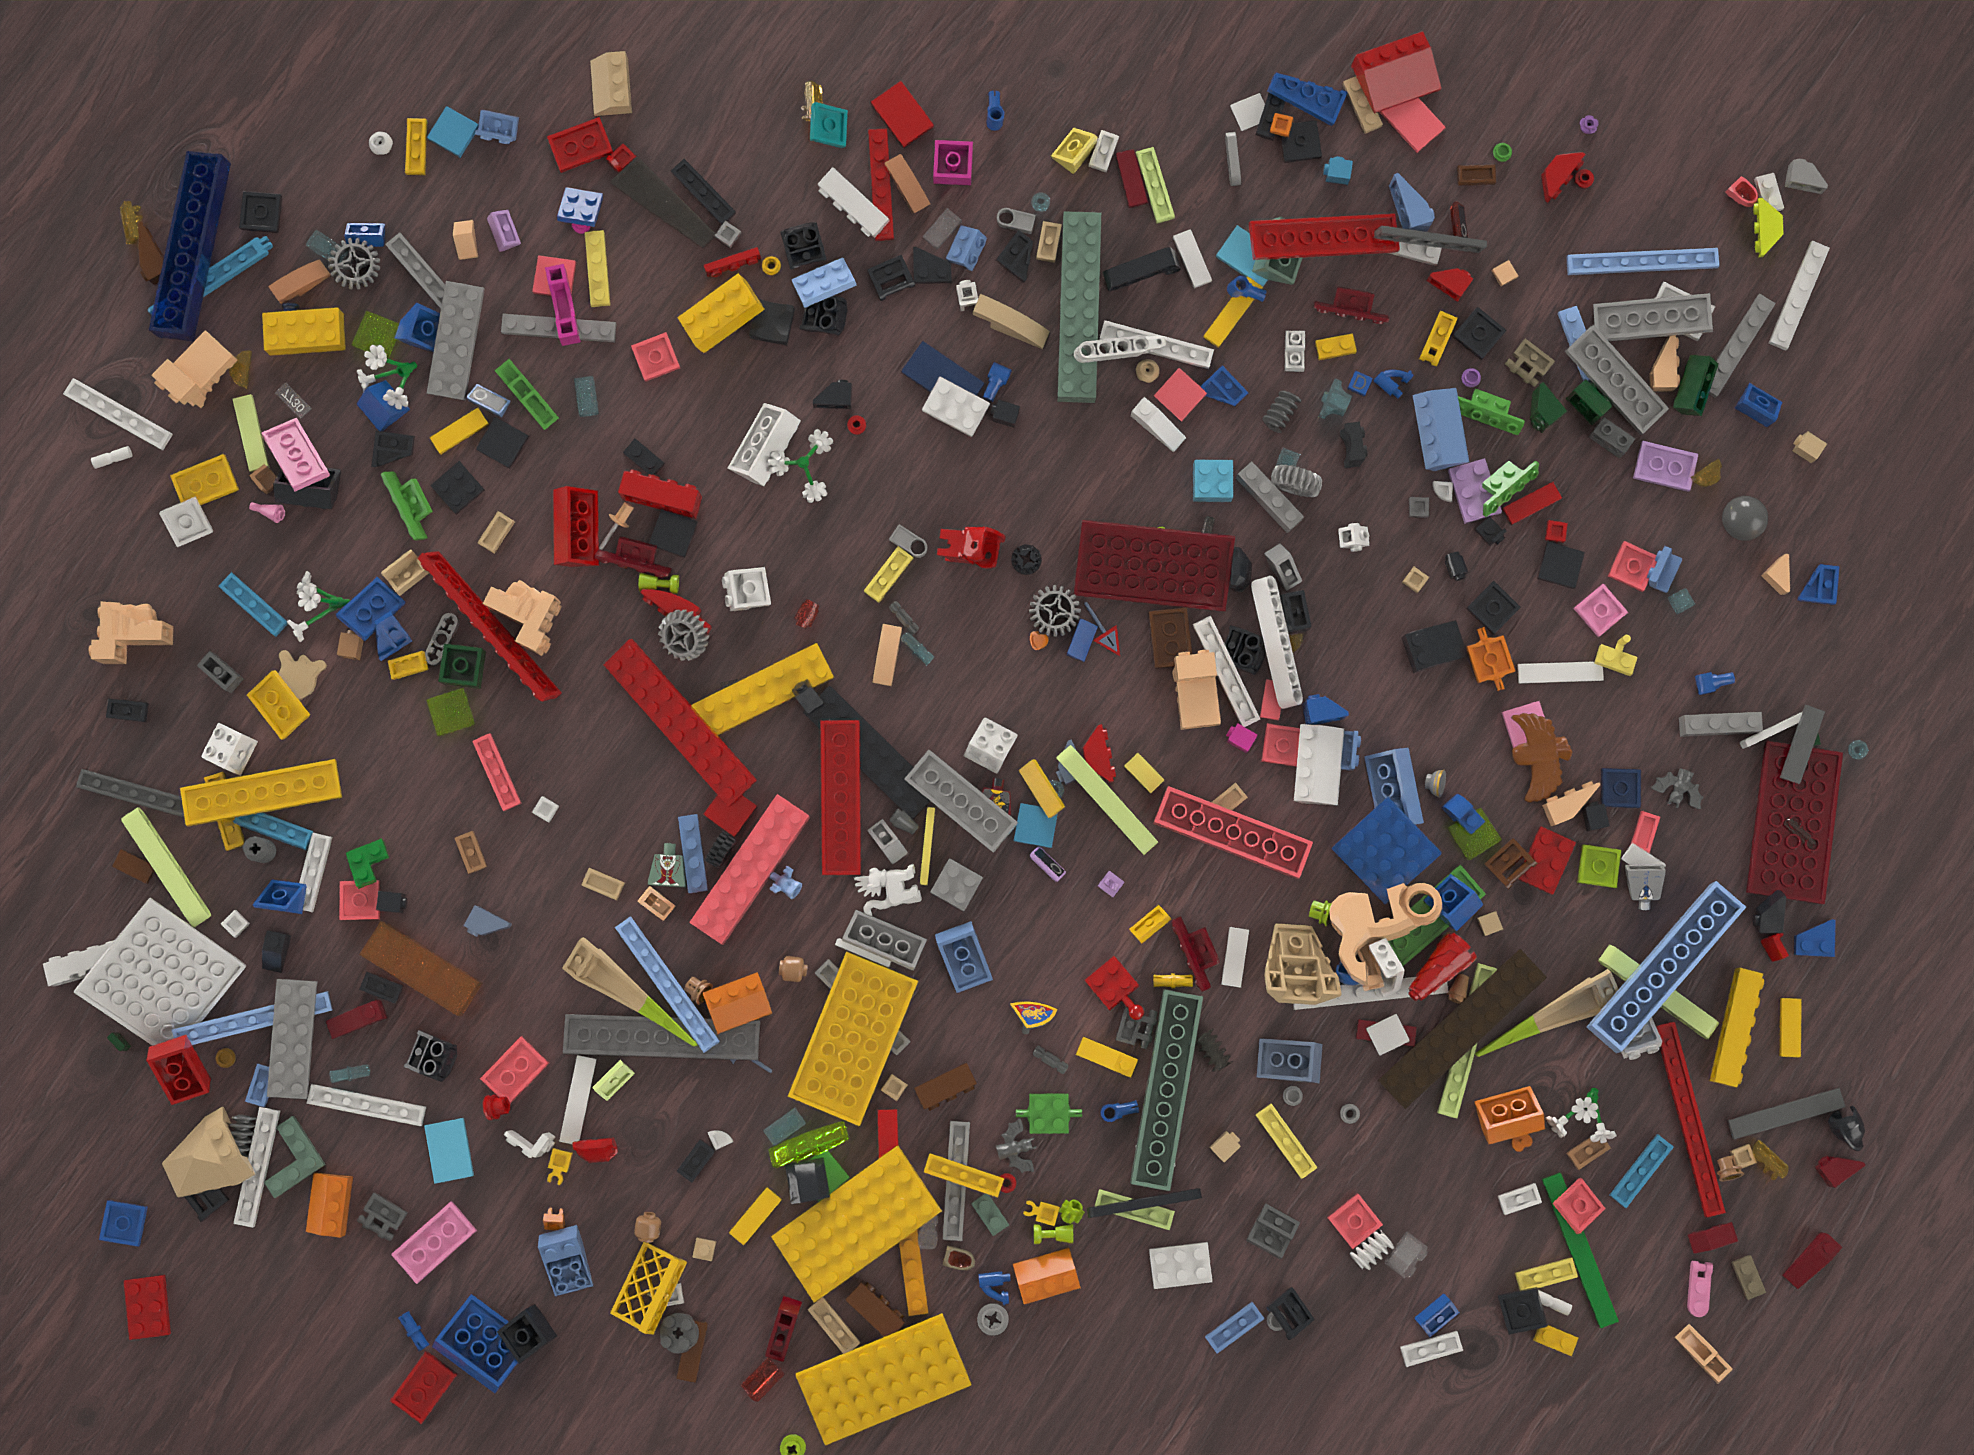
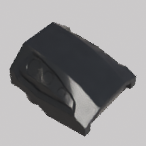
M817 222L805 223L780 231L791 270L803 265L827 260Z
M831 296L805 307L802 325H800L799 329L839 336L844 330L848 312L846 299Z
M1234 547L1229 588L1235 592H1243L1251 584L1252 562L1246 553L1243 552L1242 548Z
M1230 625V631L1224 645L1236 668L1255 675L1261 668L1266 656L1263 637Z
M418 1030V1037L404 1067L442 1082L451 1073L457 1058V1045Z
M824 1157L785 1164L791 1204L830 1197Z

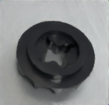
M1024 544L1014 550L1011 562L1013 568L1018 573L1030 575L1039 569L1042 557L1039 550L1033 545ZM1030 552V560L1032 562H1027L1023 567V559L1020 556L1025 557Z

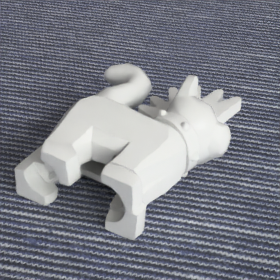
M914 864L909 865L905 870L894 869L886 871L884 869L879 871L877 868H872L869 870V876L855 877V880L861 881L855 884V886H862L858 892L867 890L864 896H867L870 892H872V897H874L875 893L880 896L881 887H886L887 898L883 901L870 900L866 902L863 907L864 913L872 916L871 908L873 907L881 910L902 903L910 904L921 901L922 897L917 885H912L910 889H905L904 881L914 877L916 873Z

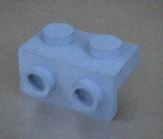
M481 110L479 127L475 134L480 135V138L484 140L495 138L499 139V143L510 144V142L516 140L519 117Z
M960 226L946 260L973 271L979 255L985 246L987 237L978 229Z
M1664 546L1663 551H1658L1655 558L1656 566L1655 568L1651 567L1647 578H1649L1650 587L1667 593L1682 562V558L1673 555L1672 548Z
M1344 731L1341 770L1353 771L1355 766L1358 767L1359 755H1356V751L1361 743V736H1358V731Z

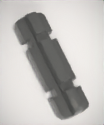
M897 601L889 606V609L893 614H896V617L904 627H907L910 634L913 635L919 630L917 624L912 622V618L904 609H901Z
M1038 1045L1033 1051V1055L1038 1059L1039 1057L1042 1058L1041 1061L1052 1068L1056 1067L1058 1072L1064 1074L1069 1065L1064 1061L1060 1062L1058 1057L1049 1051L1045 1052V1049Z

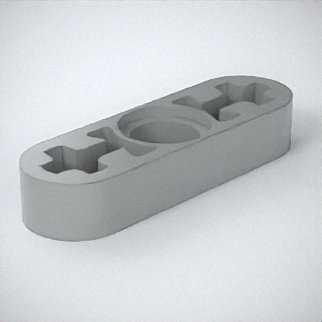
M1235 132L1225 133L1229 180L1231 186L1241 185L1237 138Z
M446 613L442 616L425 652L428 664L432 666L441 664L443 650L442 652L440 650L437 651L438 659H434L432 662L429 655L435 653L436 648H433L434 645L443 649L444 644L440 645L437 643L439 635H446L447 641L445 644H451L460 623L456 615ZM451 617H453L452 620L455 623L454 625H449L447 630L451 631V633L448 634L446 631H443L441 629L442 627L446 629L448 626L446 620H450Z

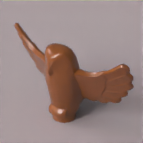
M1534 713L1513 715L1511 719L1524 731L1527 741L1512 749L1513 760L1517 765H1531L1532 780L1525 796V801L1538 802L1543 798L1547 799L1552 792L1556 791L1557 786L1562 784L1560 777L1562 770L1560 769L1559 758L1567 761L1571 759L1572 750L1564 736L1556 737L1552 720L1545 719L1543 716H1537Z

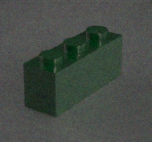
M1690 355L1685 366L1683 378L1680 381L1679 391L1674 400L1673 408L1682 415L1702 416L1719 363L1710 356Z

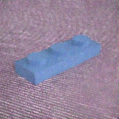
M1251 1302L1207 1334L1205 1338L1215 1352L1219 1353L1261 1322L1264 1317L1254 1303Z

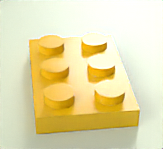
M224 454L170 475L180 502L196 497L199 504L203 505L239 490L227 457Z
M276 670L271 671L247 694L248 698L281 740L287 738L310 716L309 712Z

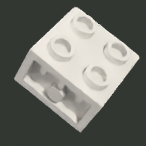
M984 718L972 737L964 757L998 774L1018 735Z
M218 723L201 757L241 776L258 741Z

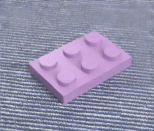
M1642 441L1633 479L1689 492L1698 454Z
M1485 458L1448 469L1464 524L1502 513L1499 506L1495 513H1491L1487 517L1483 515V504L1493 496L1482 488V483L1490 477Z

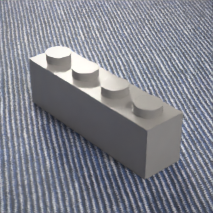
M1252 461L1238 473L1236 477L1238 482L1286 533H1289L1301 522L1304 516Z
M1762 712L1684 715L1679 717L1680 737L1759 733L1763 731Z

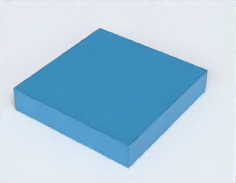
M446 106L427 138L461 158L474 137L476 130H478L479 124Z
M1020 803L1014 842L1052 848L1058 813L1052 818H1048L1042 807Z

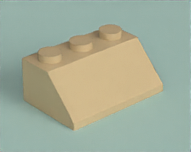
M608 52L591 60L594 116L632 113L629 64L626 52Z

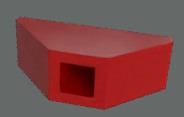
M1585 153L1556 155L1541 175L1544 198L1547 203L1551 198L1555 200L1562 192L1559 189L1562 184L1567 185L1573 178L1571 173L1574 169L1578 171L1584 164L1582 159L1586 155Z
M1101 724L1096 727L1082 750L1084 760L1100 778L1108 783H1112L1114 781L1113 777H1116L1114 766H1110L1109 759L1112 758L1110 747H1106L1105 740H1108L1106 728L1103 729Z

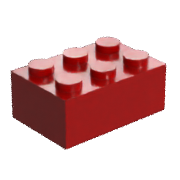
M187 1035L149 1047L147 1062L171 1105L209 1093L211 1078Z

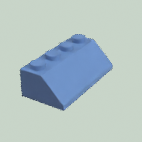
M1457 389L1430 390L1413 395L1425 469L1437 471L1468 463L1469 457Z
M1409 748L1393 749L1365 756L1374 807L1376 808L1385 798L1389 797L1415 825L1424 823Z

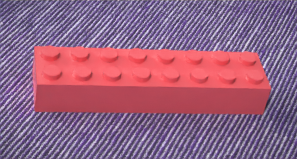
M1170 786L1166 788L1153 822L1155 825L1295 879L1300 878L1313 844L1312 841Z
M777 794L689 923L724 945L772 872H774L804 828L810 816Z

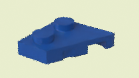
M1223 365L1200 386L1207 392L1206 397L1234 407L1249 394Z

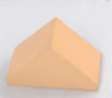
M474 221L454 222L453 238L459 260L478 257Z
M1789 554L1779 557L1761 575L1780 595L1790 592Z
M651 886L648 887L638 900L641 905L663 921L675 907L672 902Z

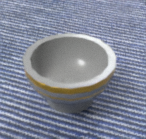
M1438 770L1433 774H1427L1425 789H1429L1436 797H1441L1444 792L1446 783L1445 770Z

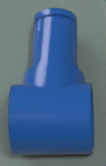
M990 91L988 93L989 107L987 108L986 124L989 129L996 131L1003 126L1004 111L1000 106V92L995 91L994 96V91Z
M1244 276L1236 277L1227 286L1228 294L1234 298L1240 296L1245 298L1251 297L1263 302L1266 296L1264 294L1267 292L1252 286ZM1236 284L1240 286L1241 290L1236 287Z
M994 362L988 374L989 384L983 398L993 402L999 388L1007 383L1012 370Z
M1709 672L1694 676L1699 695L1715 692L1721 686L1735 683V677L1732 672L1721 675Z
M1136 1100L1124 1104H1106L1101 1108L1100 1115L1105 1121L1113 1122L1116 1119L1123 1118L1122 1116L1139 1113V1108H1132L1133 1106H1138ZM1108 1107L1113 1108L1115 1111L1112 1118L1104 1116V1111Z

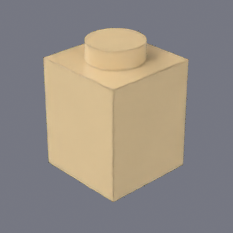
M1806 432L1796 438L1793 443L1796 446L1792 451L1812 463L1818 459L1827 443L1810 432Z
M1225 1131L1209 1148L1222 1162H1225L1241 1147L1238 1144L1240 1139L1233 1132L1229 1134Z

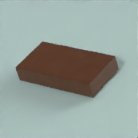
M1495 164L1458 165V186L1495 185Z
M123 849L120 850L112 867L146 884L149 883L154 873V869L149 862Z

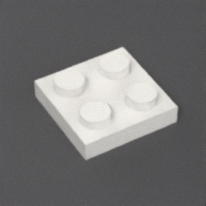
M196 497L159 513L177 547L213 532Z

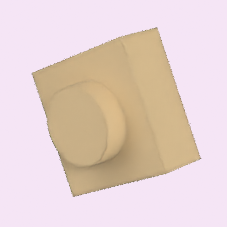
M697 1237L693 1258L712 1261L716 1241Z

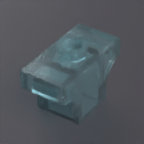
M1335 378L1329 392H1324L1321 402H1324L1318 417L1326 419L1331 414L1343 417L1352 395L1343 391L1341 387L1342 381Z

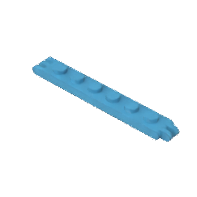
M267 236L261 239L258 237L254 238L149 307V314H152L151 317L153 320H156L157 326L164 324L269 254L268 250L273 247L272 243L269 242Z

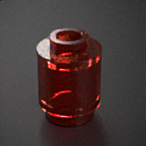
M808 599L804 603L802 602L794 617L797 621L796 625L804 629L807 626L811 627L819 613L818 608L820 606Z

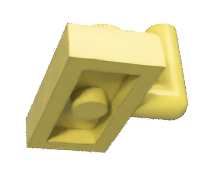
M1624 635L1617 641L1615 649L1601 644L1594 664L1631 676L1637 657L1623 652L1624 645L1631 640V637Z

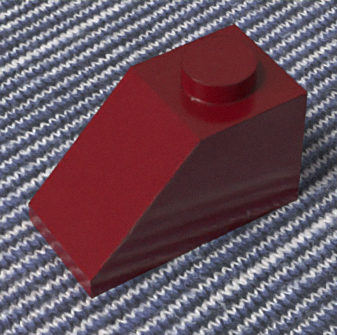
M1825 1156L1818 1161L1819 1165L1815 1169L1828 1187L1836 1188L1866 1166V1164L1861 1161Z

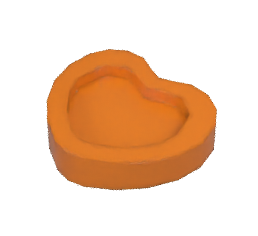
M1038 631L1031 632L1030 644L1034 650L1043 649L1048 644V636L1040 634Z
M1528 1134L1512 1138V1147L1517 1152H1521L1525 1147L1532 1145V1138Z

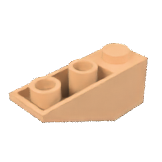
M1676 335L1667 337L1649 373L1650 388L1654 392H1671L1680 384V375L1677 374L1679 356H1676L1679 339Z
M1591 781L1581 785L1583 789L1579 791L1573 788L1564 792V797L1558 799L1556 795L1546 799L1547 803L1542 806L1550 825L1554 826L1572 819L1597 790L1600 783L1593 784Z

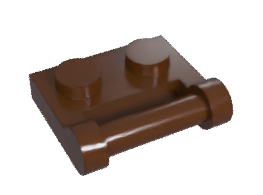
M1512 838L1485 865L1509 890L1513 886L1512 884L1528 869L1534 868L1537 862ZM1521 858H1524L1526 862L1506 879L1503 875Z

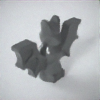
M1680 768L1677 776L1668 772L1663 778L1657 777L1656 783L1651 786L1652 790L1664 793L1669 786L1673 785L1674 790L1671 792L1667 804L1670 805L1673 802L1676 804L1675 808L1679 807L1683 799V793L1687 791L1688 805L1701 809L1700 803L1704 797L1698 791L1699 784L1691 783L1694 773Z
M1018 1118L1016 1122L1008 1123V1130L1001 1134L1005 1139V1143L996 1145L999 1159L1008 1157L1010 1159L1009 1166L1017 1167L1021 1173L1025 1171L1034 1172L1032 1160L1022 1159L1018 1156L1020 1152H1028L1036 1148V1146L1032 1147L1031 1143L1034 1137L1022 1139L1020 1142L1014 1141L1015 1136L1023 1131L1021 1118Z

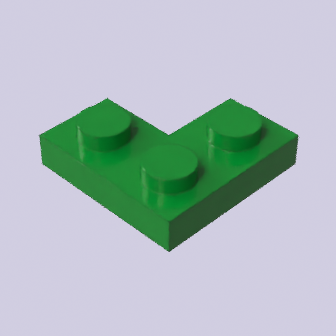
M382 838L346 852L356 887L360 889L377 882L372 864L389 858L385 842Z

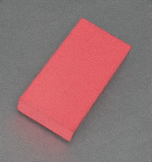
M1266 679L1260 718L1279 721L1281 707L1277 702L1273 680Z
M1640 811L1631 844L1634 843L1650 853L1660 817Z

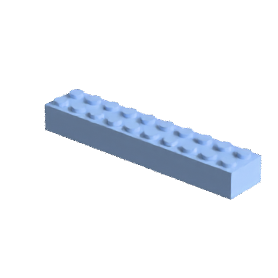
M1717 881L1711 883L1588 1024L1587 1028L1615 1053L1622 1052L1743 912L1746 906Z

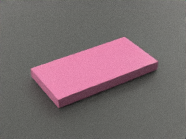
M297 418L261 433L294 492L330 476Z
M451 1201L391 1255L413 1281L418 1284L477 1230Z

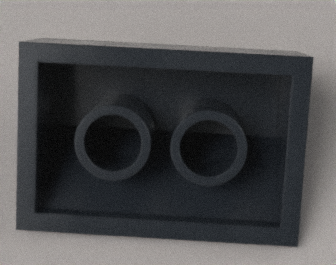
M327 468L329 477L294 492L281 469L273 483L275 502L301 505L303 507L332 509L337 499L341 470Z

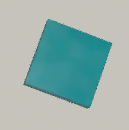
M818 102L812 103L810 140L839 148L846 147L848 110Z

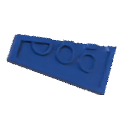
M1279 73L1274 74L1267 92L1330 126L1335 123L1347 95V91L1333 90L1332 87L1318 86L1313 82H1303L1298 78Z

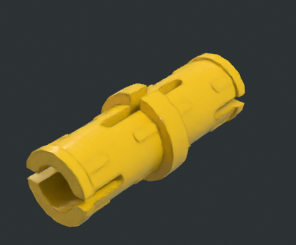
M1171 973V975H1153V986L1171 988L1193 987V975H1175V973Z

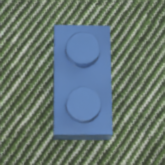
M257 1064L245 1102L266 1107L269 1098L267 1097L269 1066Z

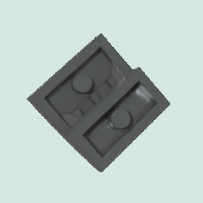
M1265 1204L1246 1241L1276 1258L1282 1259L1300 1222Z

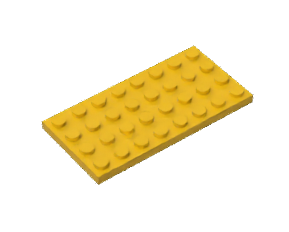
M846 951L788 1097L860 1126L918 980Z
M896 1146L832 1192L830 1197L822 1199L771 1237L813 1302H817L933 1219L942 1210L900 1147Z
M943 1313L796 1373L798 1383L825 1445L971 1386V1381Z

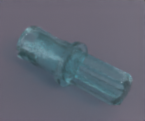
M909 632L901 637V640L913 651L912 654L919 657L926 666L935 658L923 646V643L920 644Z
M369 1065L347 1066L346 1069L330 1071V1080L332 1083L369 1076Z

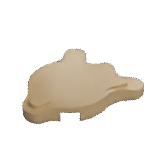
M281 651L279 658L282 665L278 674L300 701L302 698L312 694L318 675L326 669L327 665L323 660L311 662L305 655H301L298 661H294L288 651Z

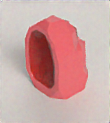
M1742 176L1726 191L1729 197L1746 207H1753L1758 199L1756 188Z

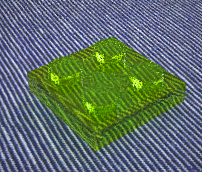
M1482 808L1477 809L1476 812L1485 822L1471 835L1458 822L1448 828L1468 861L1502 840Z

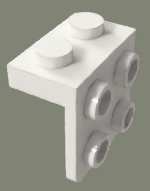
M513 1130L506 1131L504 1134L508 1137L506 1139L507 1142L515 1147L516 1145L520 1146L523 1149L522 1153L529 1158L542 1156L546 1151L549 1152L555 1144L553 1142L555 1136L550 1132L543 1133L535 1145Z

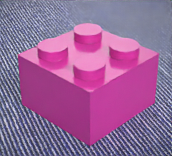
M935 140L934 184L971 185L973 142Z

